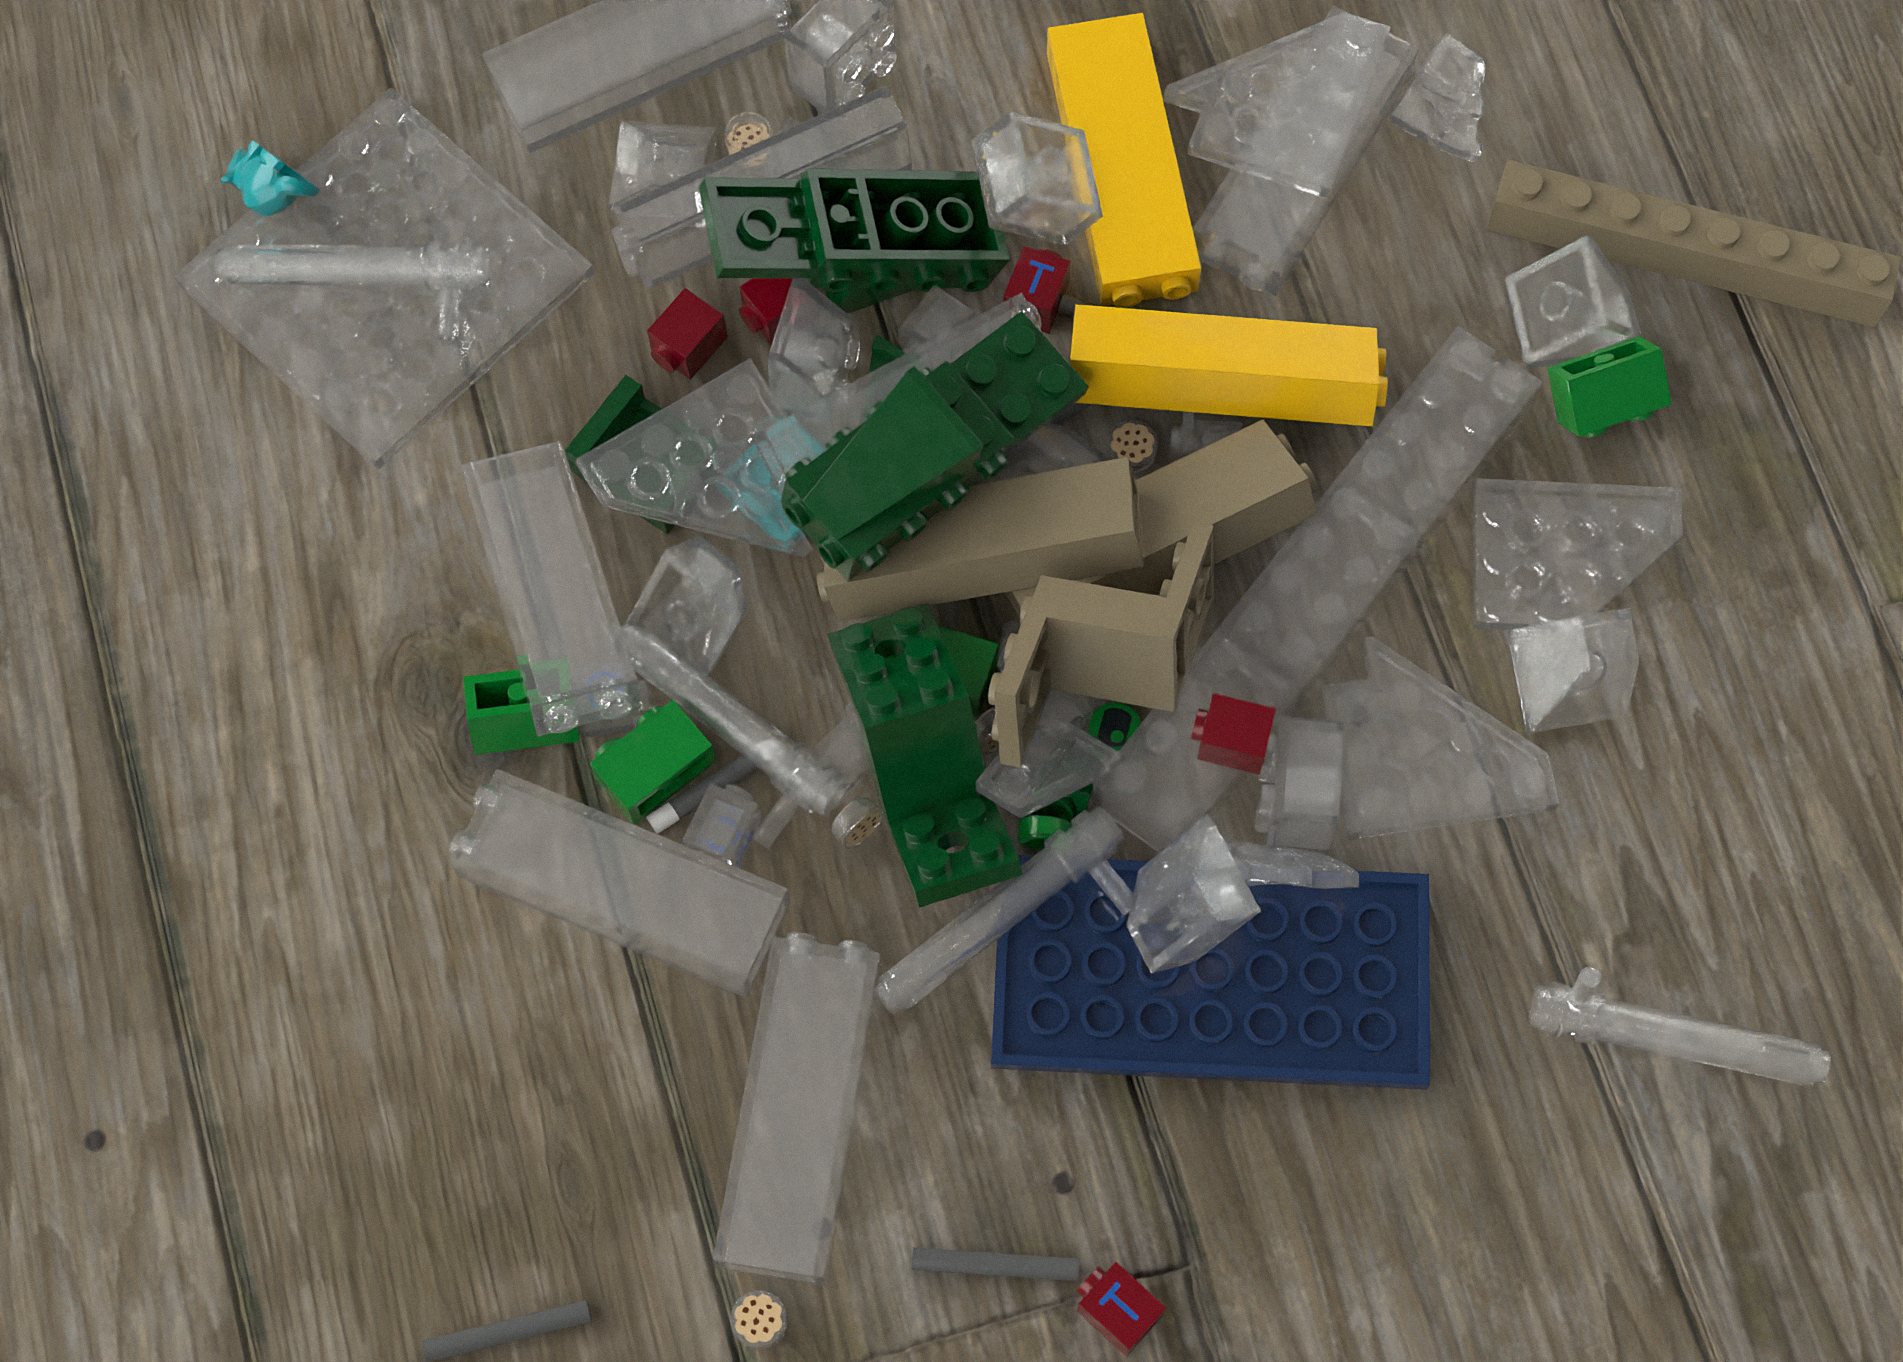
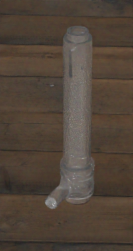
M425 241L423 246L228 244L225 249L217 250L215 270L217 278L226 279L228 284L424 286L427 291H441L438 338L445 341H456L459 337L461 291H475L477 286H488L490 280V254L487 246H477L475 241H458L456 246H447L445 241Z
M628 622L615 634L612 640V647L616 649V656L670 699H674L684 710L771 777L770 783L783 793L752 837L757 842L769 849L799 807L809 814L816 812L825 818L839 806L848 792L849 784L842 779V772L831 763L826 762L822 764L818 761V753L803 742L796 744L643 624L634 625L632 622Z
M1099 806L1090 813L1086 810L1082 811L1071 820L1072 827L1067 831L1058 830L1044 841L1045 848L1021 866L1022 876L1000 882L878 978L880 984L873 991L885 1008L892 1015L900 1009L905 1013L1071 881L1077 884L1088 874H1091L1123 916L1140 903L1139 900L1107 862V859L1117 852L1116 846L1124 840L1121 830L1108 813Z
M1593 967L1583 968L1572 988L1567 984L1551 982L1550 986L1537 984L1533 993L1529 1012V1026L1540 1028L1542 1035L1559 1038L1561 1033L1572 1035L1574 1042L1595 1045L1597 1041L1809 1087H1812L1815 1082L1824 1084L1828 1077L1831 1055L1830 1052L1821 1050L1820 1044L1607 999L1604 992L1596 991L1602 978L1600 972Z

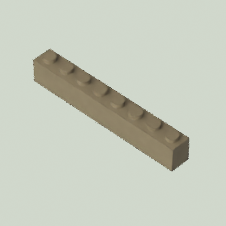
M1508 159L1497 189L1487 228L1488 231L1871 327L1877 326L1893 300L1901 262V256Z

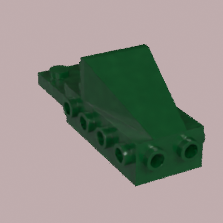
M807 168L800 179L704 177L698 187L717 278H803L805 288L825 289L831 317H840L916 289L920 292H933L941 288H962L965 292L981 291L992 283L1010 261L990 172Z
M1020 311L951 364L945 361L933 371L929 367L919 371L914 365L905 372L889 394L867 412L865 416L867 420L853 431L849 426L838 431L826 443L825 448L827 450L813 461L807 456L794 464L785 474L786 481L781 498L782 509L791 523L798 529H803L812 539L822 559L831 568L837 569L849 581L863 569L868 573L879 566L889 556V549L902 539L908 542L917 537L930 524V518L944 508L946 511H950L960 504L970 493L971 490L969 488L982 478L988 481L998 475L1010 462L1007 457L1008 453L1083 397L1089 386L1026 314Z

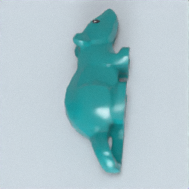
M251 140L249 143L248 151L238 149L234 153L227 167L228 172L220 180L222 184L230 183L242 192L244 204L260 216H271L281 213L298 196H316L320 191L317 186L254 140Z

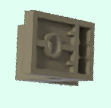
M1193 522L1186 543H1177L1172 564L1174 576L1172 580L1165 579L1163 581L1160 596L1044 575L1040 576L1033 596L1026 595L1020 611L1021 626L1018 634L1011 633L1008 637L1004 654V669L1002 673H994L989 687L988 701L990 705H995L996 708L992 725V739L999 741L1001 764L1022 767L1051 689L1171 712L1176 711L1214 601L1213 525Z

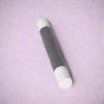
M776 732L646 816L654 831L659 834L789 749L787 742L779 732Z

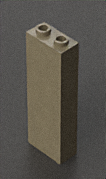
M1262 419L1135 480L1140 500L1144 567L1072 581L1152 595L1161 590L1165 579H1173L1172 564L1176 545L1178 542L1186 543L1193 522L1214 526V564L1317 515L1312 494L1318 491L1316 479L1306 463L1297 464L1294 452L1287 438L1283 434L1276 436ZM1036 587L1003 592L1019 619L1025 596H1033Z
M1129 457L974 485L969 488L971 490L970 493L960 504L950 511H946L944 508L930 518L931 522L923 532L911 541L907 542L905 539H902L889 549V556L868 573L863 569L847 581L837 569L831 568L821 557L824 571L818 572L817 584L822 602H830L837 621L841 622L897 612L904 608H914L927 603L930 606L1036 587L1041 575L1075 580L1144 567L1139 491Z

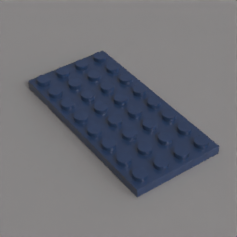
M1018 855L1023 875L1000 882L991 1069L1427 1090L1430 1086L1429 874Z

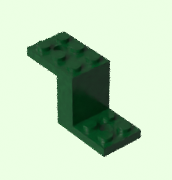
M928 603L914 608H904L894 614L865 623L852 624L845 629L827 634L832 653L857 714L881 811L919 908L1022 876L1020 859L990 793L969 695ZM892 655H900L893 659H885ZM954 846H965L964 849L958 852L947 853L946 851Z

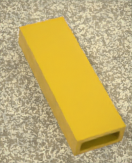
M1143 13L1049 27L1047 33V57L1064 137L1068 145L1072 174L1101 306L1115 305L1119 308H1127L1139 304L1142 300L1160 297L1176 300L1186 297L1191 292H1197L1201 264Z
M1075 304L1070 365L1089 386L1086 394L1075 403L1372 427L1376 407H1385L1388 387V378L1384 376L1386 349L1378 348L1377 328Z

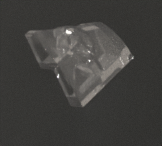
M1446 33L1429 51L1387 119L1417 139L1445 153L1474 162L1482 152V144L1477 143L1478 120L1484 116V100L1480 93V87L1485 81L1486 61Z
M1209 838L1208 881L1241 886L1287 884L1316 889L1359 888V873L1350 866L1328 855L1310 850Z

